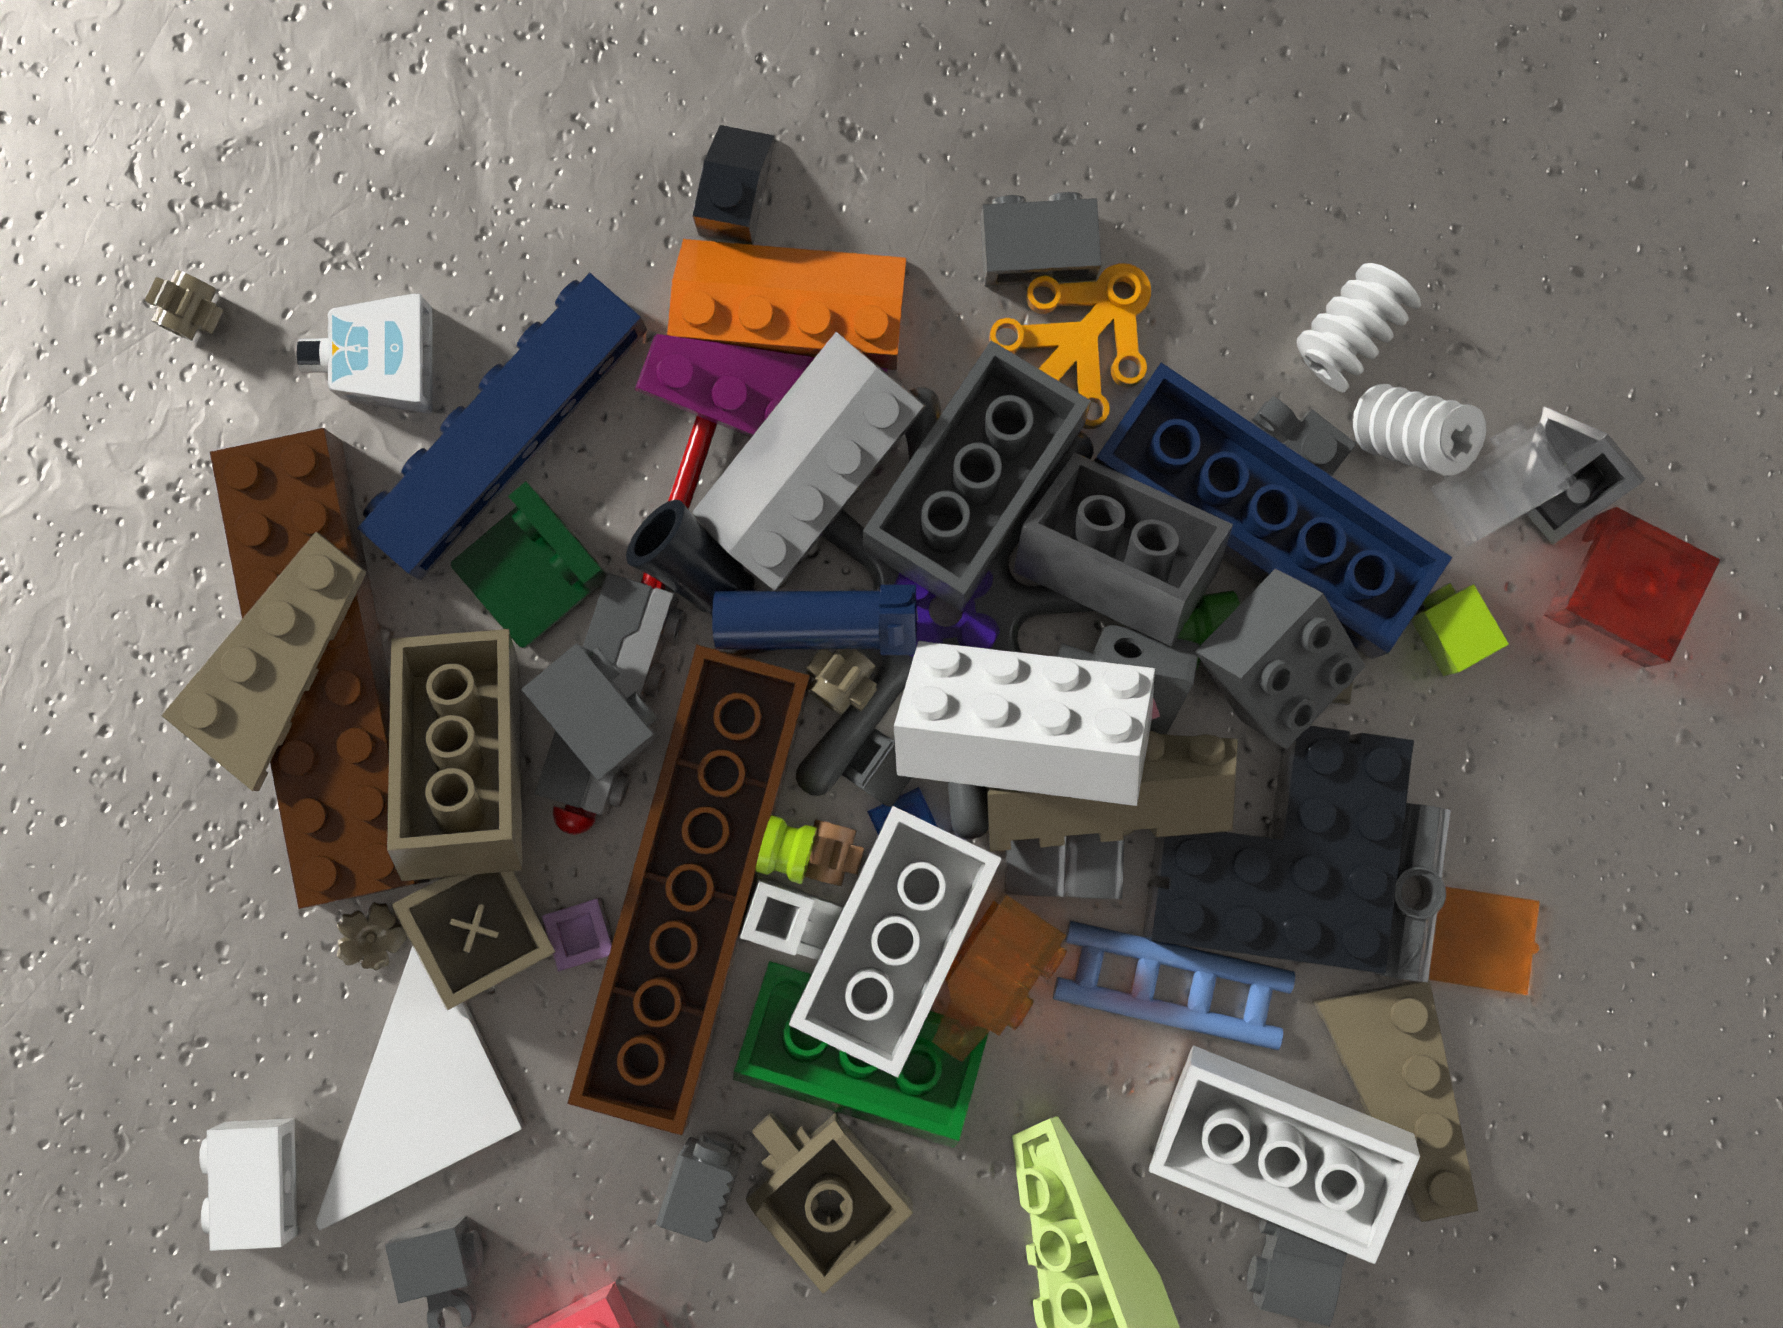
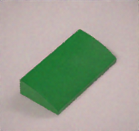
M769 961L734 1069L733 1080L954 1148L957 1145L964 1126L990 1029L929 1011L897 1078L790 1026L791 1017L812 974Z

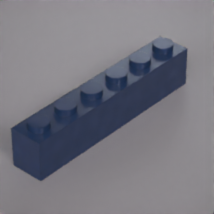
M589 272L581 282L573 280L560 292L555 301L557 309L543 324L535 322L521 335L517 342V348L519 349L505 366L497 364L486 373L478 386L481 392L467 408L459 406L453 410L442 423L440 431L443 434L428 450L421 448L415 452L403 466L401 473L404 477L390 492L384 490L377 494L365 507L363 516L366 519L357 529L408 574L419 580H422L646 333L647 328L641 316L592 273Z

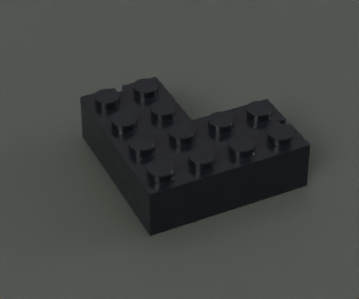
M1310 726L1287 749L1282 747L1270 838L1231 832L1156 837L1151 874L1170 877L1168 889L1149 886L1143 937L1157 942L1385 974L1414 740L1368 733L1350 735V731Z

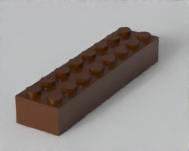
M325 428L211 451L210 457L242 619L315 532L323 535L367 571L334 640L329 641L316 667L319 671L309 691L305 690L290 720L293 724L282 746L278 745L270 761L298 909L430 882L429 879L401 881L387 851L390 679L360 530L357 529L359 524L342 440Z
M696 644L567 1104L681 1136L689 1126L739 946V931L759 872H756V865L762 840L771 815L775 816L809 692L807 688L812 682L810 675Z

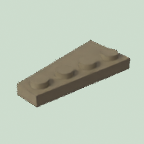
M315 532L161 716L251 791H260L268 775L266 769L278 745L282 746L293 724L290 720L305 690L309 691L319 671L316 667L329 641L334 640L367 571L323 535Z
M1428 980V983L1410 981L1314 1000L1315 1008L1321 1020L1325 1022L1335 1043L1334 1047L1344 1068L1348 1070L1361 1098L1359 1100L1366 1114L1415 1135L1420 1158L1405 1191V1196L1415 1217L1421 1222L1479 1211L1430 980Z

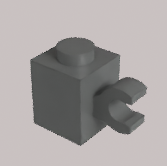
M466 1216L398 1233L385 1244L398 1304L426 1297L428 1303L427 1324L429 1328H445V1320L443 1318V1309L445 1307L456 1308L461 1314L463 1327L471 1326L476 1318L475 1303L467 1293L458 1290V1288L468 1286L479 1274L478 1266L483 1265L484 1253L477 1230H469Z

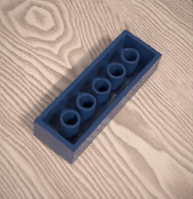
M1162 362L1094 460L1101 465L1233 524L1222 559L1259 584L1274 569H1277L1322 592L1354 647L1371 659L1389 654L1453 558Z

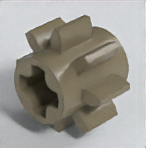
M180 270L175 271L171 281L156 277L144 300L157 309L151 322L190 341L193 340L197 330H204L212 334L224 311L211 302L217 291L214 287Z
M819 649L805 667L808 670L806 673L814 678L807 691L837 714L842 715L850 704L859 711H862L877 691V688H875L877 684L869 679L876 666L856 649H836L834 653L828 649Z

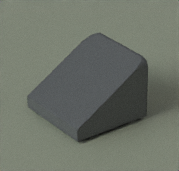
M877 729L873 730L842 774V776L887 807L894 805L912 779V777L897 775L895 741Z

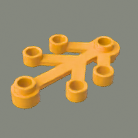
M1127 263L1109 266L1101 273L1098 280L1094 282L1059 284L1049 276L1037 277L1030 283L1026 294L1027 304L1032 311L1038 314H1048L1054 311L1057 306H1095L1081 322L1021 325L1012 318L999 319L990 330L989 342L992 340L1013 354L1019 349L1057 347L1039 369L1059 381L1076 362L1078 393L1091 400V402L1097 403L1102 411L1099 419H1086L1083 428H1099L1106 421L1110 407L1107 399L1101 394L1098 336L1113 321L1117 356L1111 366V376L1115 383L1121 387L1131 388L1138 385L1146 374L1147 363L1138 351L1136 316L1145 310L1150 301V281L1140 268ZM1118 282H1126L1132 287L1133 296L1128 299H1121L1115 295L1113 286ZM1038 287H1047L1053 292L1054 299L1050 303L1042 304L1034 298L1033 292ZM1009 328L1016 333L1017 341L1009 346L1002 345L998 342L996 333L1000 329ZM1124 360L1135 362L1139 369L1138 375L1134 378L1124 377L1119 371V363Z

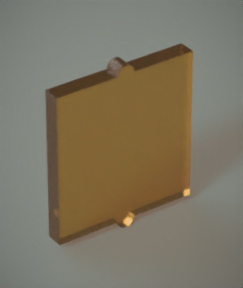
M1446 887L1444 905L1437 913L1429 980L1528 995L1533 954L1539 951V945L1535 943V934L1540 901Z

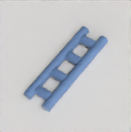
M1069 921L1065 943L1081 946V954L1075 981L1057 977L1053 1000L1277 1051L1280 1049L1283 1040V1028L1268 1025L1266 1020L1273 990L1291 994L1295 983V971L1181 945L1151 941L1137 935ZM1104 952L1138 959L1131 993L1097 986ZM1160 965L1194 972L1187 1006L1153 999ZM1216 978L1250 985L1243 1019L1210 1012Z

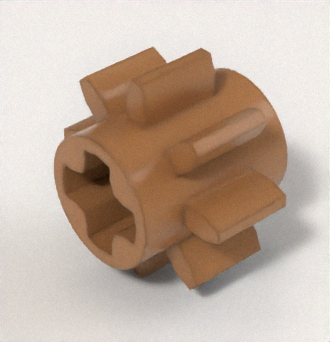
M815 819L813 827L817 828V834L805 877L842 886L846 872L858 875L865 848L853 845L857 830Z

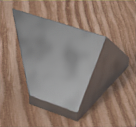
M1543 406L1521 496L1517 503L1551 544L1554 545L1637 487L1646 478L1607 433Z

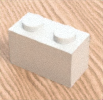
M295 1118L224 1122L207 1130V1138L202 1141L199 1159L202 1173L208 1174V1197L205 1198L202 1205L201 1225L203 1232L209 1234L210 1251L276 1248L284 1246L298 1235Z

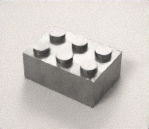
M1074 453L1022 525L1013 572L1172 646L1219 571L1233 524Z

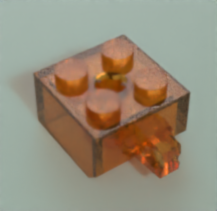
M999 891L955 956L945 977L950 1002L932 1041L952 1057L963 1061L990 1030L998 1036L1001 1035L1006 1026L1016 1030L1034 1003V1000L1030 998L1028 993L1039 976L1049 980L1065 958L1067 950L1060 945L1067 935L1002 891Z

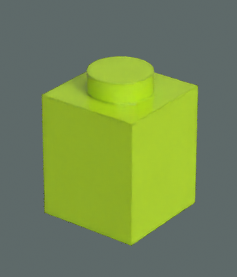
M1448 583L1431 592L1422 603L1425 609L1416 613L1411 619L1443 676L1459 673L1509 645L1474 584L1455 591L1452 584Z

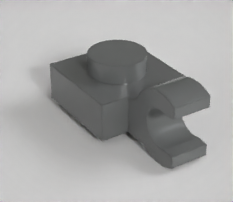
M1274 396L1268 402L1266 401L1252 418V421L1264 431L1274 436L1284 445L1330 476H1333L1357 444L1313 409L1308 411L1299 420L1285 403Z

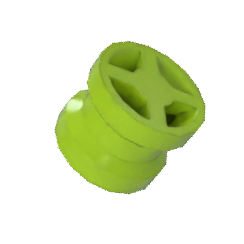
M771 815L762 840L756 872L766 875L773 871L786 874L791 882L802 884L809 865L817 828L809 825H804L799 829L787 826L783 818Z

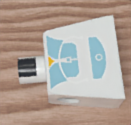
M408 294L333 308L328 313V338H303L298 340L296 355L300 372L328 373L329 390L340 399L422 413H432V307L421 294Z

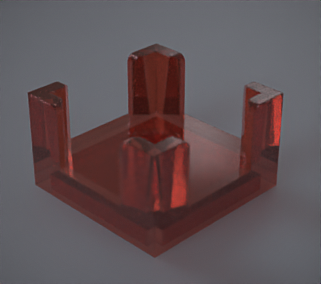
M1618 507L1592 517L1582 537V541L1586 543L1592 540L1593 542L1571 586L1555 592L1543 616L1567 628L1586 625L1629 647V649L1623 650L1621 655L1644 668L1670 663L1721 559Z

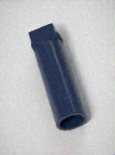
M881 585L880 591H716L712 611L715 649H880V655H914L917 642L916 585Z

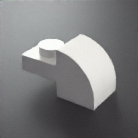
M757 878L738 936L794 956L797 953L819 960L844 905L805 893L802 889L787 884Z

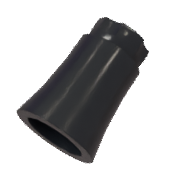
M680 500L668 501L655 509L641 523L628 545L626 560L630 566L657 579L684 597L701 612H708L711 616L716 591H755L753 587L754 577L743 570V565L731 556L700 525Z

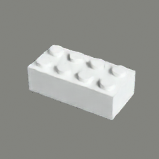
M918 641L894 723L897 775L1137 806L1152 721L1155 668Z
M892 806L795 1008L789 1025L898 1078L1002 858Z

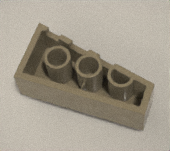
M1150 731L1137 806L989 787L990 852L1011 850V841L1039 838L1040 847L1065 845L1064 836L1098 833L1101 842L1122 841L1124 836L1141 829H1150L1155 837L1233 831L1238 739L1219 738L1210 734L1184 736L1159 734Z

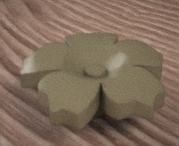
M373 902L369 907L366 917L360 910H356L352 914H342L340 922L337 923V928L345 937L338 940L339 949L336 955L347 966L360 961L362 968H371L377 971L389 965L390 960L387 951L397 953L401 945L407 940L406 933L401 924H395L396 918L389 911L386 903L378 904Z

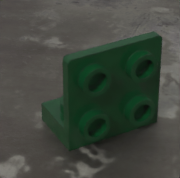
M526 481L508 496L516 507L451 561V568L502 628L509 629L511 638L523 649L528 648L601 586L607 575V572L553 509Z

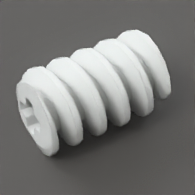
M1374 263L1363 264L1356 272V280H1349L1342 287L1341 296L1333 297L1326 305V313L1318 314L1311 322L1312 330L1303 331L1297 338V347L1303 360L1324 383L1344 393L1349 388V384L1341 374V371L1344 369L1356 376H1359L1364 371L1363 365L1356 357V354L1359 353L1370 359H1374L1379 354L1378 348L1371 340L1372 336L1387 343L1394 337L1386 321L1389 320L1396 325L1403 326L1409 320L1401 304L1403 303L1414 309H1418L1421 306L1420 298L1415 289L1402 276L1382 265Z
M1377 384L1369 388L1358 400L1354 411L1353 430L1356 441L1362 450L1374 456H1383L1391 461H1399L1405 465L1416 466L1426 471L1432 470L1439 475L1445 476L1456 475L1466 470L1476 460L1483 447L1486 435V420L1482 411L1471 404L1462 405L1455 400H1443L1439 396H1427L1422 392H1411L1403 387Z

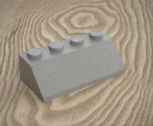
M835 332L693 510L692 514L731 556L770 588L776 590L783 585L927 406L843 336Z

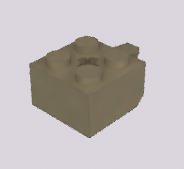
M773 1112L753 1128L752 1133L770 1155L762 1161L768 1173L749 1189L745 1200L755 1216L823 1294L913 1214L912 1199L837 1113H834L811 1135L802 1126L792 1134ZM828 1190V1194L831 1195L832 1190L840 1193L841 1209L832 1212V1207L828 1206L827 1212L821 1210L818 1207L820 1192Z

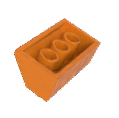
M683 239L672 279L667 335L816 357L834 333L838 332L879 367L897 370L906 258Z

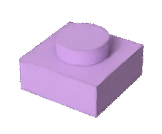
M601 898L542 916L548 939L555 950L553 956L558 972L609 956L613 938Z

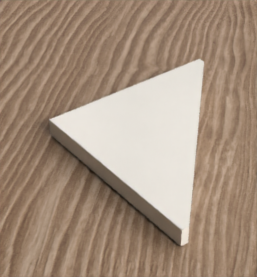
M413 946L316 1220L319 1231L525 1127L466 1001L450 1010L445 1009Z

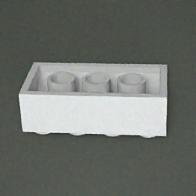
M1193 1045L1172 1096L1149 1166V1172L1375 1264L1420 1155L1415 1135L1411 1132Z

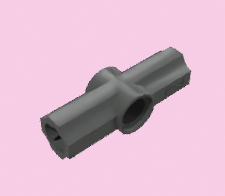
M1406 803L1386 973H1374L1376 975L1428 983L1437 913L1443 907L1446 899V887L1442 880L1451 813L1449 809ZM1415 876L1420 880L1424 894L1419 904L1410 908L1402 899L1401 889L1403 883L1408 878Z

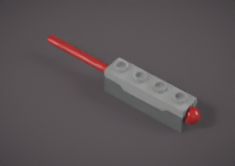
M696 416L668 501L680 500L689 510L718 424ZM607 572L583 647L589 653L598 647L620 672L613 679V682L628 698L636 692L646 702L648 696L656 698L660 691L666 672V665L659 663L665 641L675 642L682 624L684 611L677 609L679 601L674 593L665 591L666 585L650 575L643 573L639 583ZM555 730L535 794L565 803L564 808L553 806V820L561 831L571 835L585 833L594 825L597 814L609 815L612 805L621 807L629 787L631 775L624 773L623 767L606 782L598 781Z

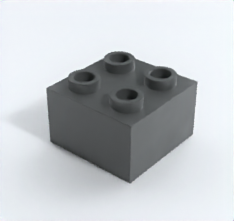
M1274 569L1195 651L1241 722L1285 749L1312 725L1314 720L1366 667L1325 595L1277 569Z

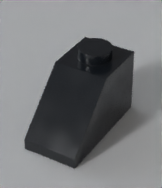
M724 125L719 126L704 159L693 211V219L699 236L740 244H754L775 135Z

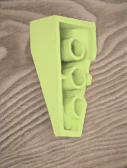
M1059 1117L1050 1118L1012 1135L1020 1204L1030 1213L1033 1243L1026 1245L1028 1265L1037 1267L1040 1298L1033 1300L1037 1327L1180 1328L1159 1272Z

